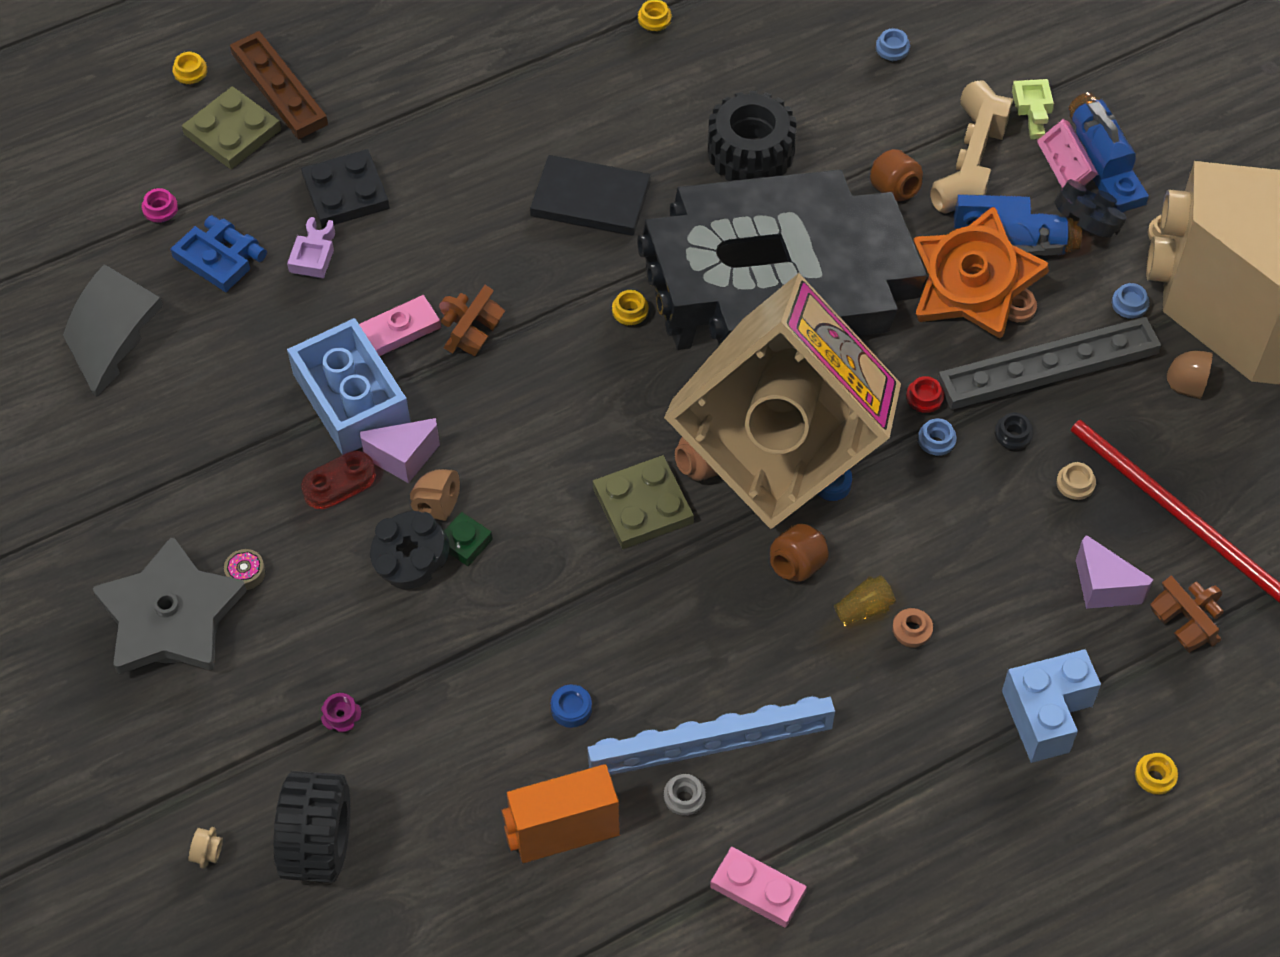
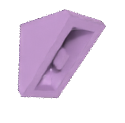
M436 418L360 432L365 459L407 483L412 480L440 446Z
M1086 535L1082 540L1076 557V564L1086 609L1142 604L1147 598L1153 579Z

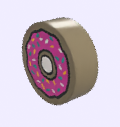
M241 549L233 552L226 559L224 572L227 577L243 580L246 590L255 588L263 581L265 566L262 557L257 552L250 549Z

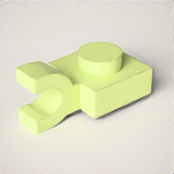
M1048 79L1013 81L1012 94L1017 115H1028L1030 138L1040 139L1045 134L1044 124L1048 123L1047 114L1052 113L1054 105Z

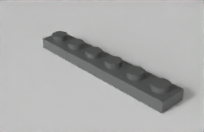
M1142 317L941 371L938 374L937 381L943 388L944 396L950 409L954 410L1159 354L1161 343L1147 317Z

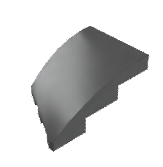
M105 264L93 276L81 293L71 312L63 334L92 394L96 397L120 374L117 364L141 341L139 330L163 307L159 296Z

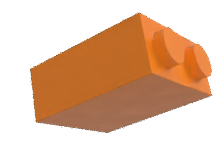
M606 764L506 792L509 808L502 809L505 823L504 830L510 851L518 849L522 864L620 836L619 804Z

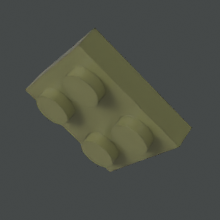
M233 86L182 125V130L186 137L231 170L282 130L280 120Z
M664 455L593 480V490L622 550L694 524V515Z

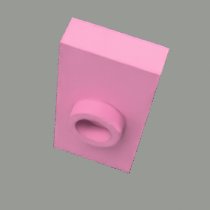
M1062 119L1037 140L1062 188L1068 180H1075L1084 186L1098 175L1072 125L1065 119Z
M424 295L359 324L379 356L441 328L440 319Z

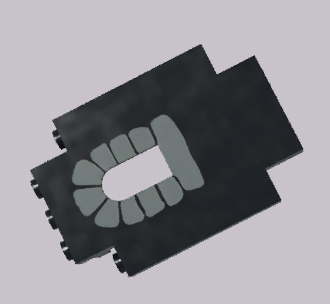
M841 169L678 187L675 201L670 204V217L645 219L642 235H639L637 238L639 255L646 259L649 285L655 286L658 312L660 315L665 316L666 332L668 336H673L677 350L690 349L697 326L708 324L712 339H717L720 346L742 319L798 273L802 275L857 336L889 332L898 310L895 301L918 298L927 276L893 193L852 196ZM780 238L789 262L732 268L726 266L718 259L716 250L725 244Z

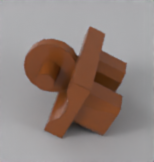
M484 285L469 308L466 306L469 298L463 293H460L457 298L446 296L439 304V308L444 314L441 323L446 327H450L453 322L458 323L444 349L453 354L457 347L474 356L477 355L488 336L472 325L477 320L493 331L505 313L501 306L490 299L494 292L493 289Z
M1172 575L1163 581L1164 591L1150 604L1151 610L1164 624L1168 623L1180 612L1189 622L1174 632V634L1187 652L1190 653L1203 646L1206 642L1211 647L1220 642L1219 628L1204 612L1207 610L1214 619H1217L1224 613L1216 603L1223 592L1216 585L1204 590L1198 582H1195L1188 588L1195 596L1193 600Z

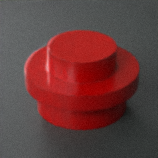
M923 376L917 378L909 385L906 399L914 410L930 413L939 409L943 404L944 391L936 379Z

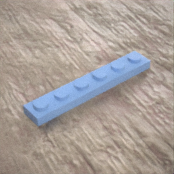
M806 697L799 700L796 704L782 707L767 705L749 714L728 713L718 717L715 721L700 724L695 721L685 722L677 726L676 729L661 732L646 730L628 739L607 738L597 742L594 746L587 747L589 768L606 764L609 774L614 775L830 730L833 727L835 710L831 697L821 699L818 697Z

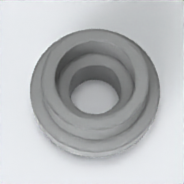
M680 774L673 777L664 788L666 806L678 815L694 814L704 805L706 797L704 785L698 778L690 774ZM681 792H688L692 795V798L689 801H681L677 795Z

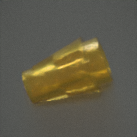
M882 575L875 578L869 576L842 598L840 602L836 603L834 609L843 625L846 626L850 623L888 612L890 610L889 606L895 604L896 599Z

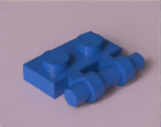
M211 215L204 223L205 228L209 229L206 233L195 226L170 250L174 259L219 289L227 292L250 270L249 262L245 258L252 257L256 261L261 262L266 257L267 250L259 246L258 240L251 235H242L236 231L234 224L226 219L219 220ZM229 242L233 246L228 248L222 243Z

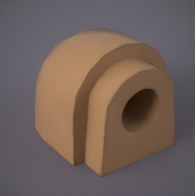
M1189 351L1176 357L1167 372V381L1172 390L1179 394L1201 399L1210 374L1212 353Z
M439 469L423 475L410 493L412 509L414 511L430 513L434 519L446 521L447 517L451 515L459 495L460 480L457 471Z

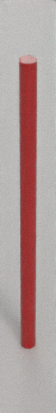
M1078 420L1071 428L1073 434L1280 603V582L1082 420Z

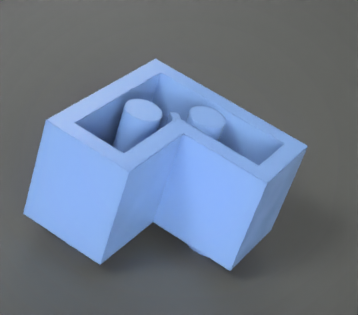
M1086 649L1008 669L1002 693L1031 763L1070 753L1078 732L1070 712L1093 707L1101 683Z

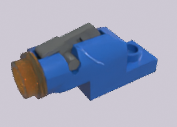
M1084 93L1079 95L1069 106L1070 119L1076 126V133L1098 172L1093 181L1099 190L1105 191L1116 198L1115 207L1121 212L1146 205L1149 195L1133 171L1136 154L1125 138L1115 116L1104 101L1094 96V94Z
M958 195L954 228L969 226L990 208L995 207L1011 244L1034 256L1064 255V253H1070L1071 250H1079L1081 247L1082 228L1077 225L1078 221H1073L1072 217L1066 218L1042 213L1031 214L1030 197Z

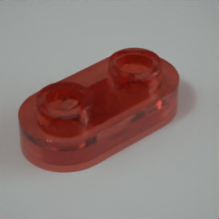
M352 451L310 471L305 475L301 483L304 500L313 508L326 509L367 489L374 482L376 475L373 460L364 452ZM353 466H360L358 469L355 470L349 469ZM321 482H325V483H326V484H325L324 486H322V487H316V486H315V485H317V484H319V483H321Z

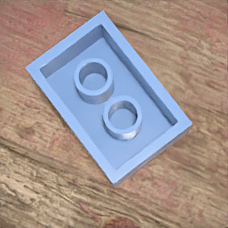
M355 318L287 349L295 379L343 456L362 447L361 431L411 423L407 398Z

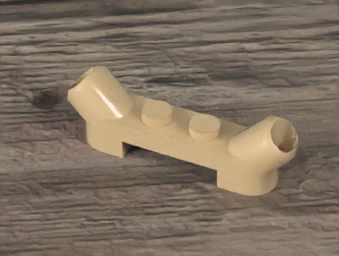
M985 81L971 82L963 89L961 95V106L975 123L968 124L964 144L969 146L967 150L961 149L958 156L956 170L961 171L935 181L931 189V201L934 207L943 214L955 210L958 195H986L991 169L981 167V160L989 137L1003 139L1013 99L996 95Z

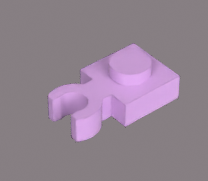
M310 217L306 223L308 237L297 236L287 262L289 273L324 278L334 251L331 240L335 236V229L332 220H328L327 226L324 229L316 230L315 218Z

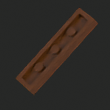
M260 31L230 44L231 53L298 140L328 125L326 114Z

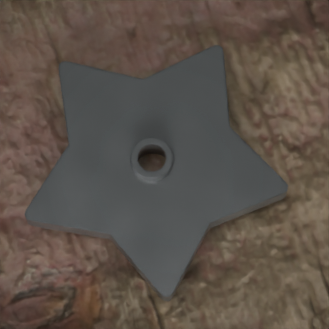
M170 538L141 573L94 586L93 591L97 600L118 624L113 662L117 673L122 674L153 662H183L207 670L214 669L215 635L219 627V621L246 593L244 581L198 571L176 539Z

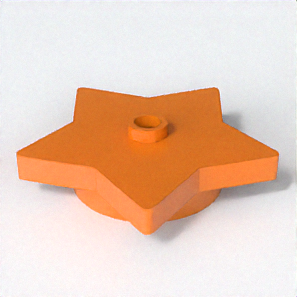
M995 207L990 208L969 226L956 229L947 235L915 237L913 239L915 248L929 276L916 310L917 319L919 322L964 317L994 336L1002 338L1013 298L1049 272L1048 263L1011 244Z

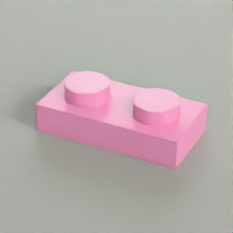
M731 846L711 880L710 888L786 928L802 901L807 886Z

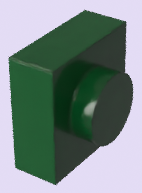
M463 512L444 530L449 539V554L466 566H469L493 540L490 530Z

